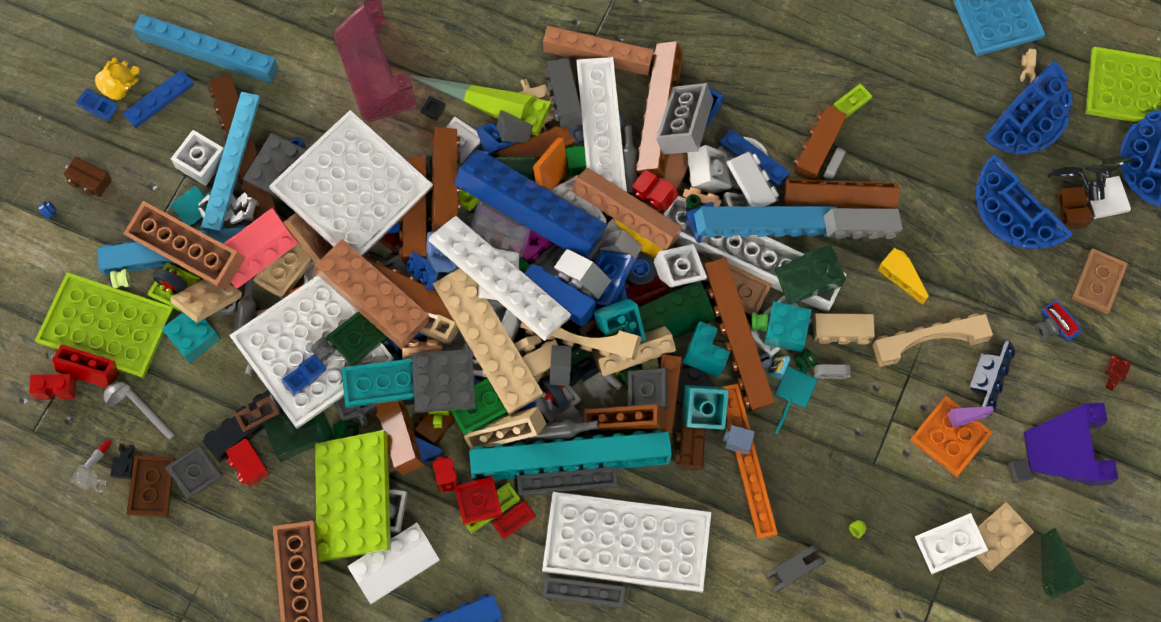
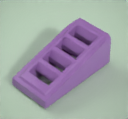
M992 406L955 408L949 411L948 417L953 428H957L990 416L994 409Z

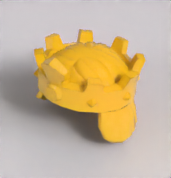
M114 57L111 62L107 61L104 69L95 76V84L105 96L113 100H121L126 96L127 91L138 82L139 79L135 78V75L140 73V68L133 66L130 70L127 67V61L124 60L123 63H119L117 58Z

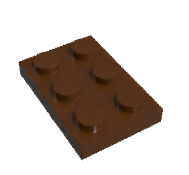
M134 456L126 513L128 516L168 518L173 478L165 467L176 460L174 457Z

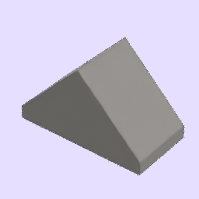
M625 230L608 233L599 249L600 251L632 255L635 263L642 245Z

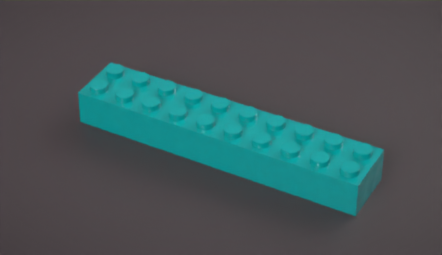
M654 430L650 434H644V432L640 431L628 436L618 433L612 435L613 437L606 438L604 435L593 436V439L576 437L573 438V441L555 439L552 443L535 441L530 445L520 442L505 447L504 444L494 445L493 448L486 449L484 446H477L473 450H469L471 476L473 481L493 476L494 480L516 479L517 475L605 467L623 469L667 465L670 463L672 456L669 432Z

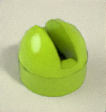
M860 520L854 521L849 525V530L855 537L860 538L866 532V524Z

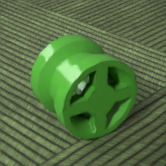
M752 312L750 330L754 332L756 330L767 332L768 313L758 315L756 312Z

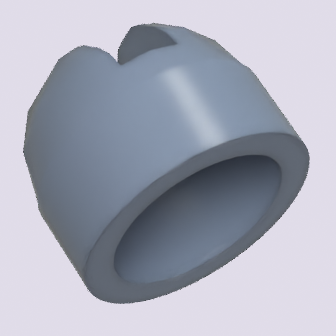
M762 353L759 355L760 360L768 358V360L761 362L765 370L771 366L772 357L767 353Z

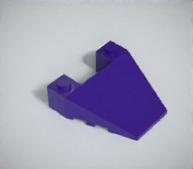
M1083 404L1025 431L1024 438L1030 470L1053 477L1066 478L1069 481L1082 482L1090 486L1111 485L1118 480L1115 460L1095 461L1089 428H1100L1108 422L1105 404Z

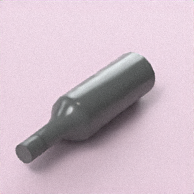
M626 126L625 146L623 148L627 193L635 197L632 185L640 177L636 169L639 153L633 145L632 127Z
M253 278L245 283L244 295L237 304L235 331L256 318L257 305L252 297Z
M568 419L546 423L538 435L524 439L527 445L533 444L535 441L551 443L555 439L569 440L574 438L579 432L598 429L599 423L598 421L576 423Z

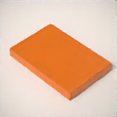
M557 138L533 166L535 182L550 191L555 188L568 172L563 138Z

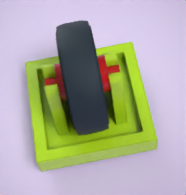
M166 262L163 269H157L154 273L153 279L155 282L147 295L182 313L180 309L171 303V297L196 284L201 279Z

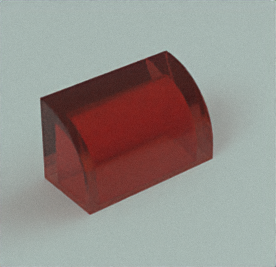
M655 276L652 281L646 284H635L625 288L627 299L629 298L638 304V308L669 294L668 287L659 276Z

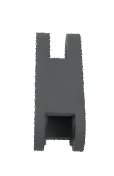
M816 545L810 546L765 574L766 579L775 576L779 585L773 589L775 593L826 562L823 557L810 564L807 561V557L818 551Z

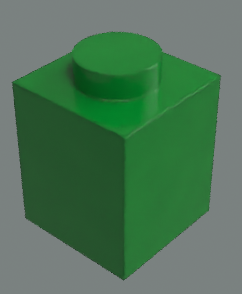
M572 145L569 148H565L569 176L581 174L586 170L584 146Z

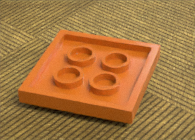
M945 396L911 437L910 441L957 478L993 432L978 420L953 428L948 413L951 409L962 407Z

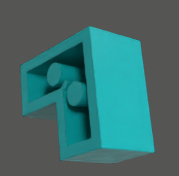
M629 298L593 311L597 328L605 335L616 331L618 333L623 331L642 337L640 342L646 340L638 304Z
M700 321L692 333L682 363L696 367L718 378L725 368L730 352L712 344L717 328Z

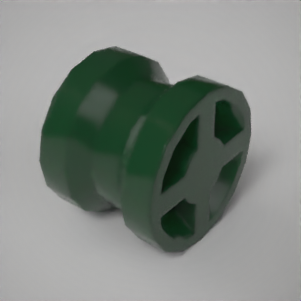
M808 349L803 350L800 356L797 355L793 358L796 366L803 373L808 372L811 366L814 367L818 364L816 357Z

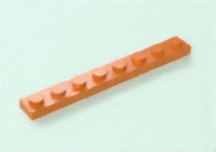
M739 385L724 386L723 388L729 390L726 414L729 431L732 425L750 430ZM752 441L748 455L736 451L735 455L757 540L777 536L778 533L755 445Z

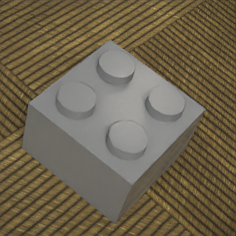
M566 249L554 266L559 272L558 276L565 282H569L567 285H573L581 290L582 294H588L597 299L600 298L611 282L594 262Z

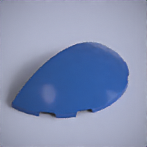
M1056 60L1048 65L997 119L984 138L987 143L1001 151L1023 155L1047 148L1062 135L1070 120L1068 115L1072 106V92L1069 91L1066 83L1068 78Z
M1158 109L1148 113L1144 119L1137 124L1135 123L1129 129L1122 142L1120 156L1135 158L1134 162L1121 164L1123 177L1128 186L1144 201L1160 207L1161 111Z
M995 154L986 162L976 185V200L978 212L983 222L995 236L1008 244L1025 249L1053 247L1073 236V233L1048 208H1044L1020 183L1021 180Z

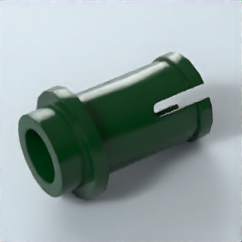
M691 194L686 198L687 212L700 206L701 199L698 195Z

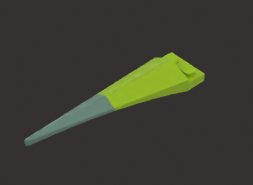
M410 75L412 80L452 96L497 119L502 110L532 124L531 134L538 136L552 107L550 101L534 98L533 95Z

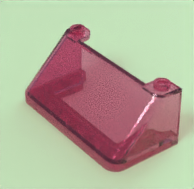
M365 0L333 32L360 114L367 122H373L417 108L413 86L409 77L403 74L392 75L378 34H380V26L386 24L381 0Z

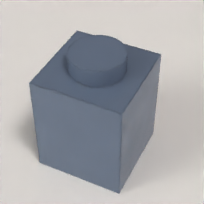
M732 425L730 431L726 430L723 439L724 442H727L725 448L748 455L755 431Z

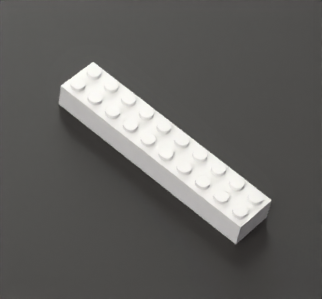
M678 196L667 211L664 212L663 215L683 227L676 243L682 246L694 244L697 253L714 261L726 257L729 264L772 284V288L785 294L787 293L789 296L825 313H829L847 275L767 236L757 237V235H751L749 237H740V235H734L728 238L723 236L707 238L703 236L701 243H698L685 220L687 205L686 199Z

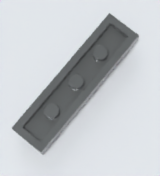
M545 577L542 598L623 608L625 587Z

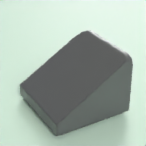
M1028 460L1012 461L1008 464L1013 483L1033 479Z

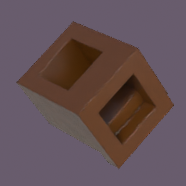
M595 319L586 323L584 327L578 328V336L589 338H602L604 336V333L597 328Z

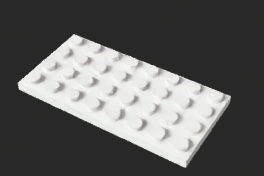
M553 492L542 572L703 593L711 512Z

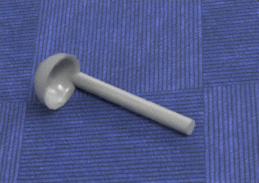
M113 382L106 387L104 401L107 406H114L128 396L168 440H172L175 437V434L128 384Z

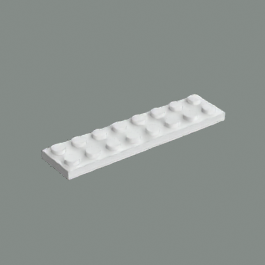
M613 57L577 60L586 169H591L627 192Z
M457 216L453 217L429 237V242L544 341L570 319L571 314Z

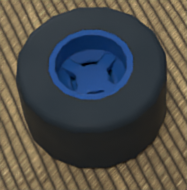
M639 253L625 281L629 287L636 290H644L655 282L657 270L653 263L654 259L650 255Z

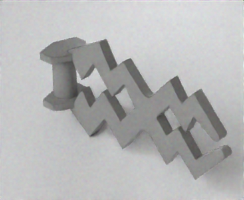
M245 192L238 199L232 193L230 204H232L233 208L237 210L242 204L243 208L247 206L246 212L241 210L235 215L233 209H230L224 221H227L229 218L231 224L244 219L254 221L253 213L255 207L259 206L258 201L249 197ZM210 194L198 204L200 207L208 203ZM199 208V211L202 217L204 218L205 211L202 208Z

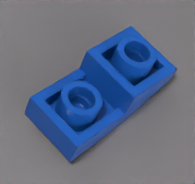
M411 252L410 260L407 261V270L410 271L413 279H420L426 290H434L433 283L436 282L437 278L435 269L416 252Z

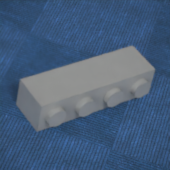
M832 208L823 216L827 237H835L836 239L852 237L853 239L885 237V239H892L903 230L899 209Z

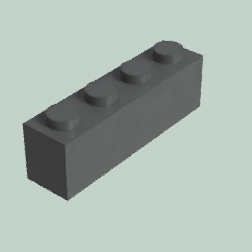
M569 59L547 61V69H544L546 80L550 81L547 85L549 94H553L551 96L552 107H556V110H554L555 121H559L560 128L581 125L582 111Z

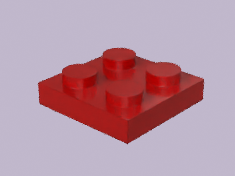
M493 476L454 486L464 526L503 516Z

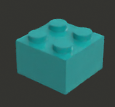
M773 301L764 344L802 352L806 342L812 309Z
M181 313L162 328L163 332L189 364L221 340L205 319L196 323L185 313Z
M684 385L681 424L691 428L725 429L729 390L723 387Z

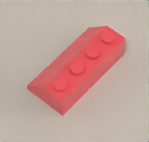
M273 208L224 243V245L245 257L231 281L236 289L298 244L297 239L284 225V221Z

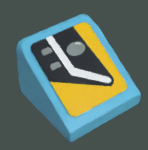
M790 357L774 358L768 375L779 380L782 379Z

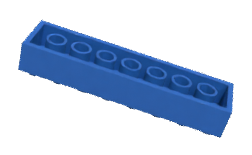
M479 149L459 168L454 185L556 245L586 259L601 241L608 225Z

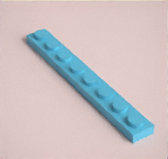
M245 92L240 94L201 224L202 230L217 233L222 231L261 99L259 95Z

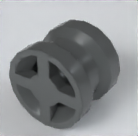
M1051 317L1047 318L1045 322H1039L1035 325L1036 332L1043 341L1048 340L1050 336L1059 334V327Z
M323 337L316 341L310 350L318 355V359L321 362H324L335 353L336 348L330 346L328 339Z

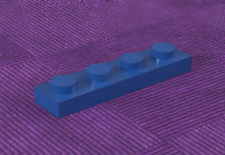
M180 70L123 112V115L136 129L193 87L194 83L183 70Z
M732 129L719 143L721 147L735 157L747 152L756 153L761 162L758 165L762 171L765 170L770 177L768 181L777 188L790 174V171Z

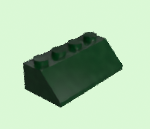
M700 281L691 283L639 307L644 333L666 326L671 332L673 339L694 330L700 321L708 324L716 320L709 298Z

